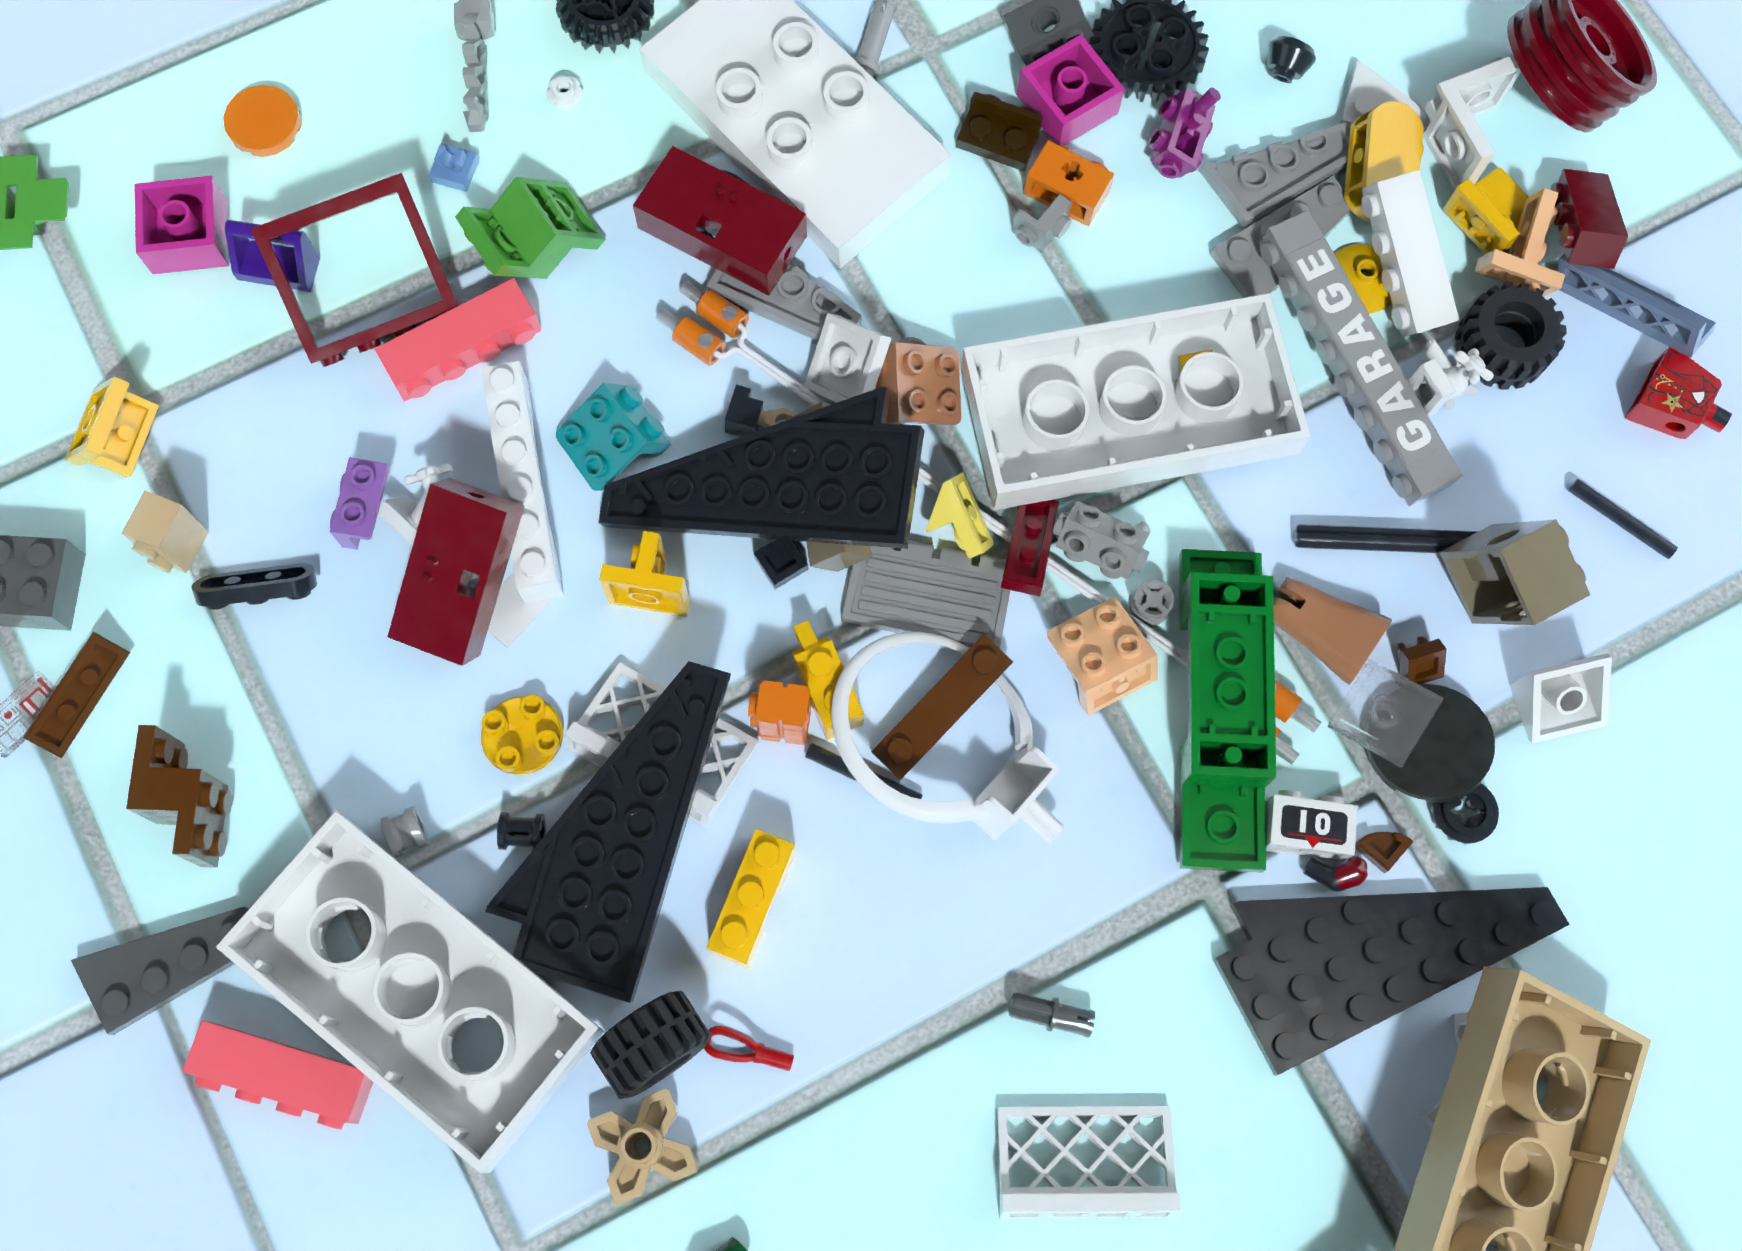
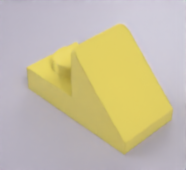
M962 472L943 482L926 527V533L953 522L955 540L958 546L965 550L968 559L984 553L995 544Z

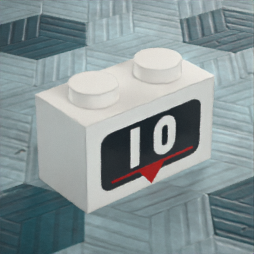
M1280 790L1278 795L1274 794L1265 802L1266 851L1306 857L1314 856L1320 859L1344 862L1355 855L1358 806L1345 804V799L1338 796H1320L1319 800L1303 798V793L1299 791Z

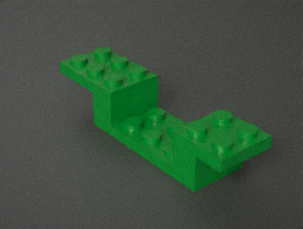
M1182 549L1179 554V630H1188V737L1180 746V869L1263 873L1266 871L1265 787L1276 779L1273 576L1262 575V553Z

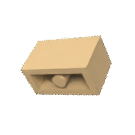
M144 490L121 532L122 535L134 544L132 550L148 558L147 563L152 567L166 573H170L171 569L174 568L186 574L209 533L181 504Z

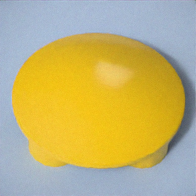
M530 694L507 699L482 717L481 746L483 752L493 766L505 773L525 775L539 771L547 766L560 750L563 740L561 719L555 709L538 695Z

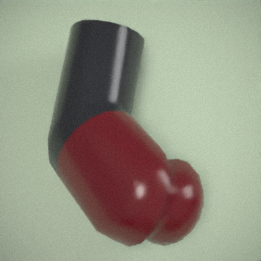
M1312 856L1307 862L1303 874L1332 891L1340 892L1361 885L1368 876V865L1363 858L1352 856L1347 862L1332 867Z

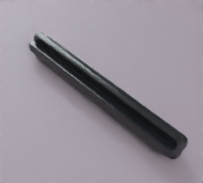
M1299 524L1295 527L1293 539L1297 548L1439 553L1479 531Z

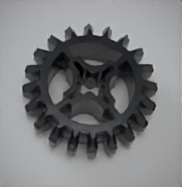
M556 0L557 7L555 8L557 17L560 18L561 28L565 33H569L573 43L580 41L585 51L592 45H595V49L599 54L604 47H609L615 54L617 45L622 44L629 49L630 39L641 42L642 31H649L650 20L654 19L653 3L655 1Z

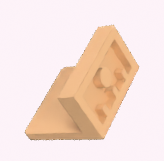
M1115 597L1049 629L1046 633L1048 641L1078 683L1079 703L1087 716L1158 680V654Z

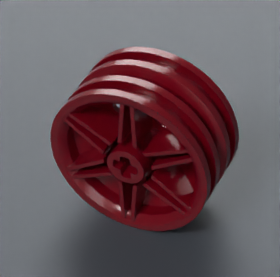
M1532 0L1524 9L1512 15L1508 21L1507 34L1509 44L1525 79L1549 110L1575 130L1584 133L1594 131L1603 122L1616 116L1620 108L1629 107L1639 99V96H1645L1656 87L1657 71L1650 49L1639 28L1618 0Z

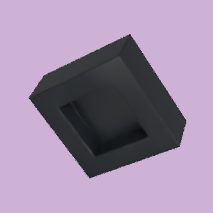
M776 539L753 553L754 559L775 590L809 570L808 563L792 540Z

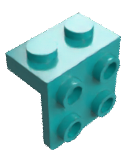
M603 382L556 431L557 441L594 491H603L605 485L611 483L640 453L662 454L671 445L664 435L665 429L661 422L648 413L642 404V396L630 385Z

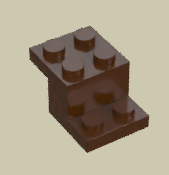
M138 725L126 809L155 824L176 825L172 854L200 867L218 868L219 857L224 855L227 845V838L223 827L225 815L230 813L232 807V794L229 786L202 769L187 768L188 752L183 742L156 725Z

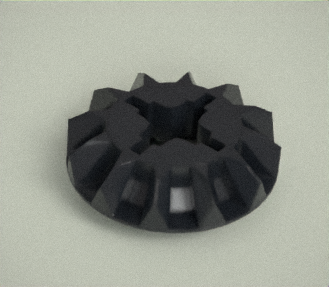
M1482 783L1460 799L1445 803H1433L1430 810L1434 814L1436 821L1435 828L1441 829L1447 835L1448 840H1455L1464 845L1477 843L1488 838L1494 832L1499 820L1498 803L1492 792ZM1462 799L1467 809L1473 810V812H1480L1467 818L1466 824L1463 822L1461 815L1450 812V810L1461 805Z

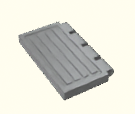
M909 540L908 549L901 548V551L893 550L894 548L870 546L872 557L853 565L842 613L843 623L894 633H933L956 640L970 648L985 634L1000 648L1011 590L1000 588L1006 563L1005 558L981 554L979 566L971 565L972 558L968 559L966 552L963 550L942 546L940 559L932 558L933 544Z

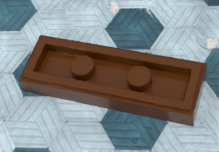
M92 631L22 738L62 758L131 652Z

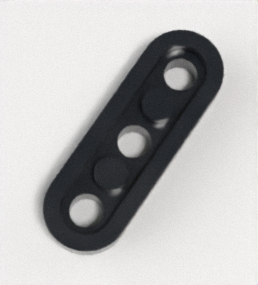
M301 563L212 574L196 580L192 584L191 589L197 605L206 607L209 610H217L235 603L247 602L250 605H258L275 598L302 599L311 594V590L317 586L318 582L314 567L310 564Z

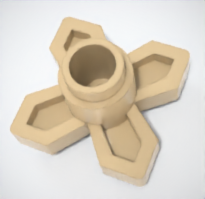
M663 1089L643 1097L635 1124L613 1111L599 1115L587 1122L594 1146L617 1153L620 1157L607 1179L613 1201L616 1205L626 1203L643 1195L651 1169L673 1182L693 1175L699 1170L691 1146L665 1138L679 1113L669 1089ZM645 1137L651 1141L652 1147L648 1154L641 1155L637 1152L636 1144L639 1139Z

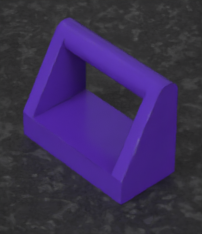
M228 219L225 223V235L231 270L236 280L275 286L256 241L249 240L254 239L250 229L261 224ZM295 231L271 240L274 243L294 246L288 247L272 244L292 289L311 292L320 257L306 232Z

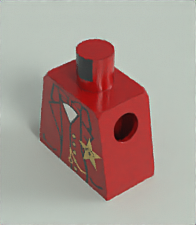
M1668 347L1654 361L1625 419L1679 439H1686L1701 424L1720 433L1729 422L1732 413L1713 403L1722 387L1721 380L1688 356Z

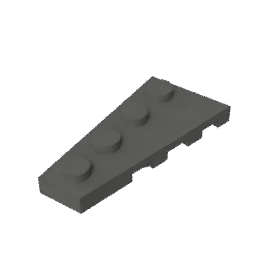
M243 906L72 959L71 962L106 1033L109 1035L117 1034L234 965L235 963L219 951L216 946L249 908Z

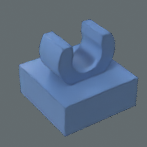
M440 144L429 173L431 182L467 192L480 161L478 154L451 145Z

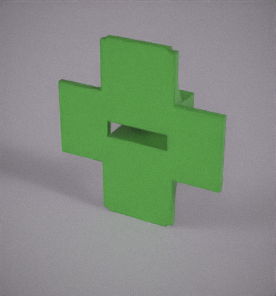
M37 154L0 156V250L33 248V235L42 234V223L65 221V217H67L69 182L66 178L37 179ZM16 186V195L9 187Z

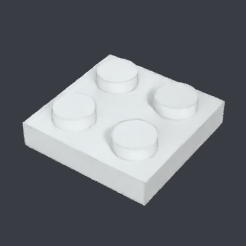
M827 313L804 387L835 402L874 390L891 337L839 315Z

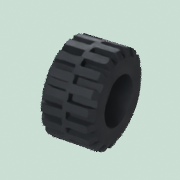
M1513 282L1504 283L1501 288L1495 285L1477 298L1459 323L1460 327L1455 334V339L1459 341L1455 346L1456 352L1463 351L1468 355V351L1473 348L1477 349L1479 357L1485 363V368L1492 371L1494 375L1490 381L1484 380L1483 385L1492 387L1496 383L1499 385V389L1508 390L1512 384L1515 389L1524 387L1527 382L1531 384L1547 369L1563 349L1565 340L1562 338L1567 334V327L1560 323L1564 319L1562 311H1555L1554 307L1557 303L1552 298L1547 300L1542 296L1544 291L1539 288L1535 291L1529 290V284L1520 283L1518 287H1514ZM1495 325L1506 326L1516 331L1521 336L1525 348L1514 347L1504 342L1497 334Z
M683 991L668 992L641 1006L611 1027L597 1040L590 1054L619 1099L630 1098L657 1084L696 1056L707 1045L711 1038V1033Z

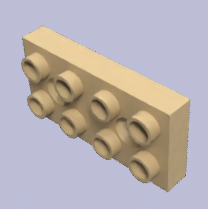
M1484 966L1472 1006L1467 1015V1022L1446 1088L1441 1096L1439 1110L1425 1154L1414 1181L1413 1191L1394 1251H1485L1488 1244L1497 1248V1251H1591L1651 1039L1521 969ZM1538 1076L1548 1082L1547 1096L1541 1107L1536 1091Z

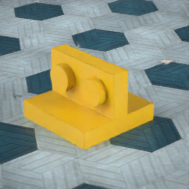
M112 377L92 390L64 460L79 467L86 463H91L122 477H131L159 405L127 392L130 383L117 377Z
M643 531L641 544L635 543L632 549L630 565L635 569L602 564L599 581L609 604L687 617L690 598L683 577L664 574L667 557L660 533Z

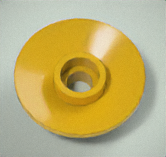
M1354 244L1346 246L1335 253L1336 258L1369 314L1382 311L1392 303L1390 293L1385 290L1382 283L1383 267L1380 256L1375 253L1373 246ZM1361 270L1369 272L1372 276H1365Z

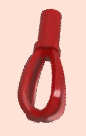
M714 1026L708 1029L711 1033V1038L704 1047V1050L710 1056L732 1062L753 1061L757 1064L761 1063L790 1072L794 1059L793 1054L766 1047L764 1043L759 1042L758 1044L749 1036L725 1026ZM714 1035H723L747 1045L753 1052L750 1054H738L718 1050L711 1045V1039Z

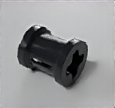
M501 812L497 825L498 849L506 850L508 846L533 847L534 849L545 836V815L536 814L535 818L510 817L509 813Z

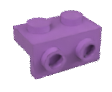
M349 457L346 471L341 477L340 494L336 509L333 511L330 519V533L342 548L358 550L360 539L370 540L372 538L389 473V467L386 463Z

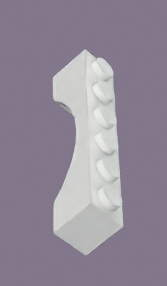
M520 361L482 367L480 370L501 497L524 505L511 551L516 590L524 603L564 596L558 558L541 482L534 435L533 411L527 378Z

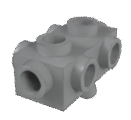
M1076 501L1069 514L1065 512L1060 514L1053 529V534L1059 536L1055 547L1064 550V555L1069 560L1074 562L1088 561L1099 566L1101 573L1111 579L1122 577L1128 580L1133 570L1140 573L1150 554V551L1144 549L1151 533L1150 526L1146 522L1133 525L1080 501Z

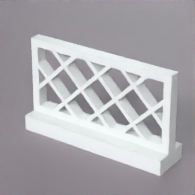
M619 662L579 721H573L566 731L567 749L601 768L621 744L613 738L620 737L622 742L625 739V735H628L636 725L623 727L618 709L642 704L645 714L648 711L647 703L656 701L666 688ZM623 677L637 685L639 696L616 701L613 689ZM643 689L650 692V694L645 695ZM610 695L611 702L604 704V702ZM609 711L614 712L617 724L616 729L600 732L589 725L596 714ZM718 718L715 729L721 733H714L711 741L716 762L705 764L702 774L718 770L722 784L714 796L698 787L689 814L690 820L708 829L715 818L716 810L759 743L758 739ZM733 739L745 746L739 757L721 760L717 742ZM732 767L726 776L724 769Z
M1170 1106L997 1107L1000 1219L1175 1218L1181 1212L1180 1193H1177ZM1110 1117L1123 1129L1109 1147L1089 1129L1098 1118ZM1121 1117L1135 1118L1128 1125ZM1142 1117H1160L1162 1136L1153 1146L1148 1144L1133 1129ZM1007 1118H1025L1037 1131L1020 1147L1007 1133ZM1035 1118L1048 1119L1041 1125ZM1056 1118H1068L1080 1130L1065 1147L1046 1130ZM1079 1118L1091 1119L1085 1125ZM1127 1134L1147 1152L1132 1169L1112 1151ZM1040 1135L1060 1152L1045 1169L1025 1152ZM1083 1135H1086L1103 1152L1089 1169L1069 1152ZM1161 1143L1163 1145V1157L1156 1151ZM1008 1145L1016 1152L1010 1160L1008 1158ZM1151 1156L1164 1168L1166 1186H1149L1135 1172ZM1021 1157L1039 1176L1029 1187H1010L1009 1168ZM1063 1157L1082 1174V1177L1072 1187H1061L1048 1174ZM1106 1157L1110 1158L1126 1174L1117 1186H1104L1092 1174ZM1044 1179L1051 1187L1036 1186ZM1088 1179L1094 1187H1080V1185ZM1129 1179H1131V1180H1133L1138 1186H1124V1185L1127 1183V1181H1128Z

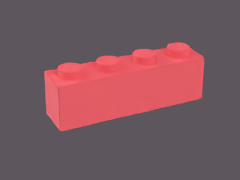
M512 278L374 350L405 402L411 398L416 399L425 396L432 387L446 380L451 381L461 377L467 369L481 362L486 363L496 359L502 351L514 345H522L529 342L535 334L541 332V328L536 314L516 280Z
M203 1020L200 1023L182 1070L183 1073L196 1076L193 1083L196 1086L217 1092L220 1091L221 1085L237 1089L235 1098L255 1104H260L263 1097L278 1102L275 1108L277 1111L301 1117L303 1110L319 1114L316 1123L342 1130L344 1123L359 1124L373 1085V1081L353 1065Z

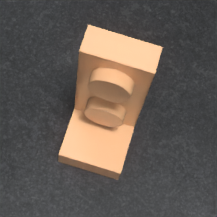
M1543 188L1528 197L1517 229L1520 234L1513 243L1511 253L1508 254L1495 249L1478 258L1474 273L1502 283L1513 282L1514 287H1518L1520 283L1529 284V290L1535 291L1539 288L1544 291L1543 297L1560 290L1565 274L1538 265L1546 253L1547 244L1544 241L1547 230L1551 227L1557 215L1555 203L1558 192Z

